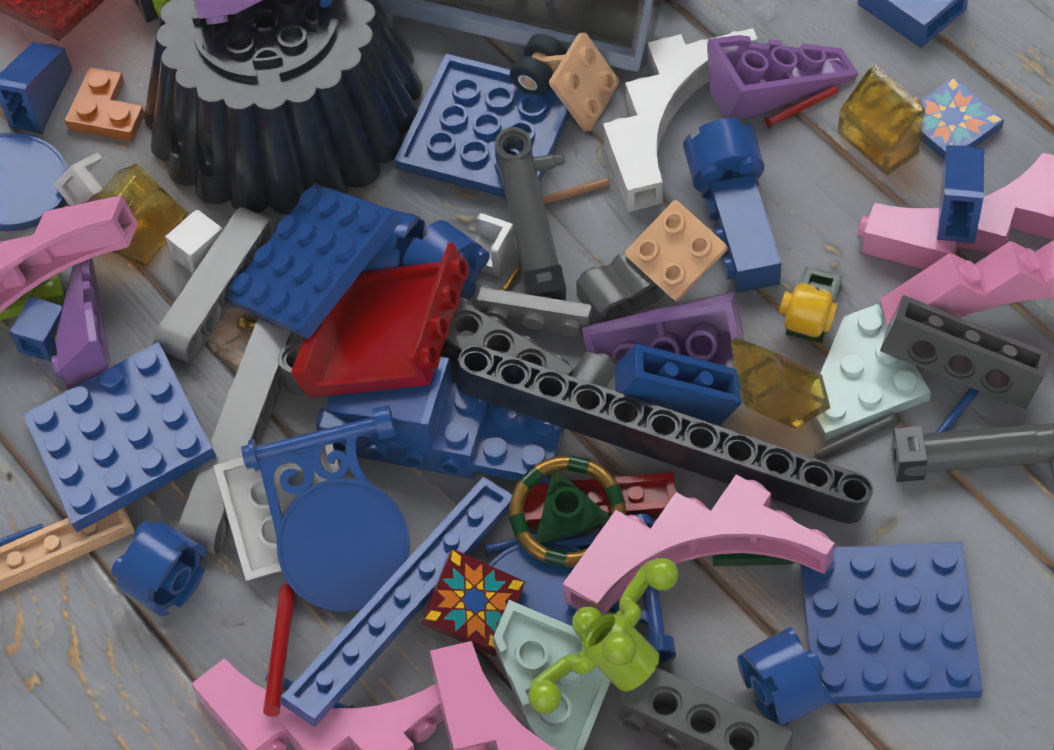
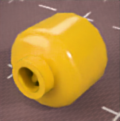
M799 283L795 286L792 293L784 292L778 313L785 315L784 326L788 330L816 338L821 335L822 331L829 332L838 304L832 302L831 292L805 283Z

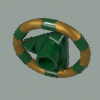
M573 455L549 458L532 466L517 483L509 506V520L514 536L520 545L539 561L563 568L575 567L588 548L568 553L546 548L543 545L604 527L610 516L559 471L567 470L590 475L604 487L611 507V516L615 510L626 515V502L621 487L613 475L600 464L590 459ZM552 473L535 540L530 534L524 514L526 497L545 476Z

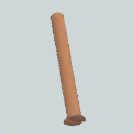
M607 177L543 196L544 204L610 186V180Z

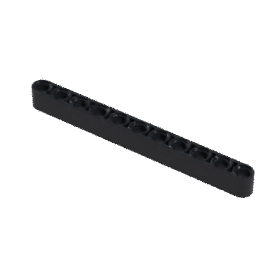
M468 346L459 354L455 381L457 388L462 393L476 399L727 484L731 483L735 475L746 480H755L762 484L767 491L771 492V499L841 523L852 524L861 520L873 495V486L870 480L860 473L483 346Z

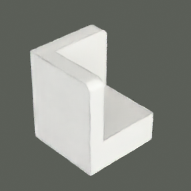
M99 152L71 165L55 182L54 186L70 206L101 200L106 196V192L90 173L103 159Z
M195 210L165 236L171 257L194 274L222 232V227L199 210Z
M480 213L476 219L478 236L475 241L482 245L490 254L488 263L481 271L501 277L515 251L513 224Z

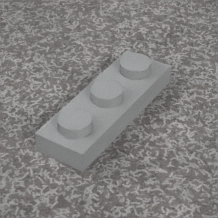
M480 287L477 298L479 311L488 317L495 316L499 318L504 324L523 326L532 331L548 330L560 332L568 337L583 336L582 328L593 325L592 306L589 304Z

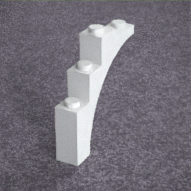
M753 28L715 37L743 35L750 36L751 42L757 43L758 41ZM680 34L647 42L648 67L652 76L641 77L625 83L626 106L630 117L618 118L611 122L603 123L604 148L628 212L663 204V180L658 167L660 144L666 128L678 109L694 92L709 82L707 54L709 39H702L685 45Z

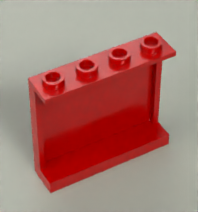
M450 242L447 244L441 262L361 272L309 339H303L291 370V375L307 397L315 398L430 385L435 369L439 364V357L445 339L449 334V327L455 309L459 304V297L464 282L469 274L466 259L461 256L454 243Z

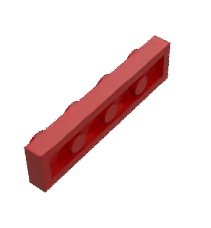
M673 472L614 477L621 487L626 502V516L637 514L660 516L676 493ZM596 479L570 481L611 517V507L605 489ZM549 483L537 484L526 497L524 514L528 527H536L540 524Z

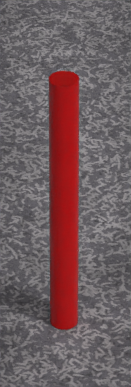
M283 584L279 589L263 713L270 717L279 715L295 598V591L289 584Z

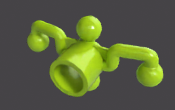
M656 558L643 564L622 594L619 601L620 610L616 614L602 615L600 610L595 607H582L576 611L572 618V626L575 633L582 638V649L578 654H568L562 657L531 682L528 700L533 710L541 714H549L559 707L561 692L555 683L571 671L584 675L597 667L619 690L624 692L639 687L651 676L659 662V653L634 628L641 617V609L636 603L649 585L655 590L660 591L669 590L675 586L678 581L679 571L673 561L667 558Z

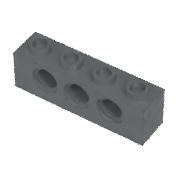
M902 295L887 326L880 348L881 352L891 355L896 359L906 361L933 374L941 375L968 388L976 389L1024 409L1028 407L1045 376L1049 352L905 295Z
M459 297V304L455 309L449 327V334L445 339L440 355L449 358L451 362L458 365L461 351L468 346L478 345L492 350H502L507 355L569 376L571 375L574 368L570 366L565 358L558 354L548 353L538 347L532 338L526 335H518L508 329L499 318L495 316L488 317L475 309L470 301ZM463 331H470L474 334L465 336L460 333Z
M657 667L642 685L630 691H623L618 700L619 719L622 720L625 726L638 733L647 731L659 737L664 745L673 750H735L731 744L737 741H745L750 744L751 748L749 750H791L792 730ZM664 705L675 709L669 715H661L655 710ZM699 723H706L712 726L713 730L708 733H699L693 727Z

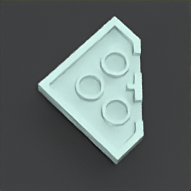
M879 304L843 317L809 399L807 411L824 441L889 416L891 411L896 414L930 400L931 391L915 365L880 351L887 323Z
M509 600L492 642L530 732L557 750H584L611 681L597 667L584 675L571 671L555 683L561 692L559 707L549 714H541L533 710L528 700L531 682L562 657L568 654H578L582 649V638L575 633L572 626Z

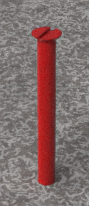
M833 85L770 117L765 116L764 122L769 129H772V125L838 93V88L836 85Z

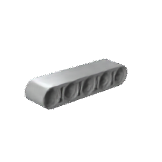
M243 207L238 208L159 324L154 335L153 344L159 342L165 354L187 363H191L196 359L231 306V303L224 296L231 288L233 280L245 271L254 259L256 251L265 245L276 232L277 223L275 219Z

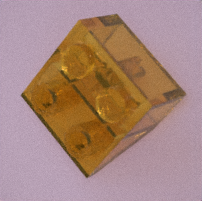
M874 64L867 70L841 107L838 133L888 176L919 153L926 108L916 96L907 93L890 74H885Z
M134 164L118 170L94 201L123 196L138 225L129 247L111 252L145 267L148 266L166 243L165 236L178 226L188 213L138 164Z
M739 338L730 341L734 356L733 365L737 369L742 389L740 392L741 399L750 410L796 429L831 408L821 374L776 352Z

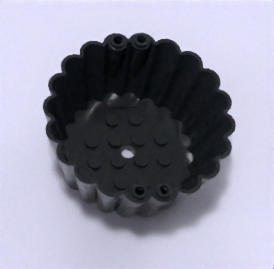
M172 0L167 2L160 12L144 121L148 128L152 130L151 152L155 157L163 161H169L168 173L172 181L183 186L196 185V194L205 203L222 204L230 200L235 210L243 207L257 213L264 211L270 206L275 212L284 215L291 213L299 203L302 193L314 183L347 194L349 187L360 188L374 183L381 172L380 163H389L395 160L404 141L402 134L408 132L418 112L413 101L420 96L423 88L421 79L412 67L414 63L412 51L377 0H333L331 5L323 8L320 6V0H262L236 14H229L228 22L207 24L206 18L199 19L197 17L194 0ZM261 21H274V27L270 25L268 27H258L257 29L256 26Z

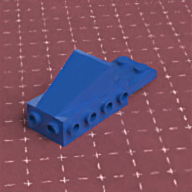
M439 357V364L435 369L430 385L327 396L329 399L326 408L319 410L316 420V430L320 431L374 417V408L389 405L396 429V436L380 440L377 432L359 437L357 439L358 457L468 479H474L476 473L517 481L532 466L549 458L557 457L565 428L462 393L457 388V385L452 382L449 358ZM346 441L332 444L334 450H339L346 454ZM552 473L545 476L538 484L550 483Z

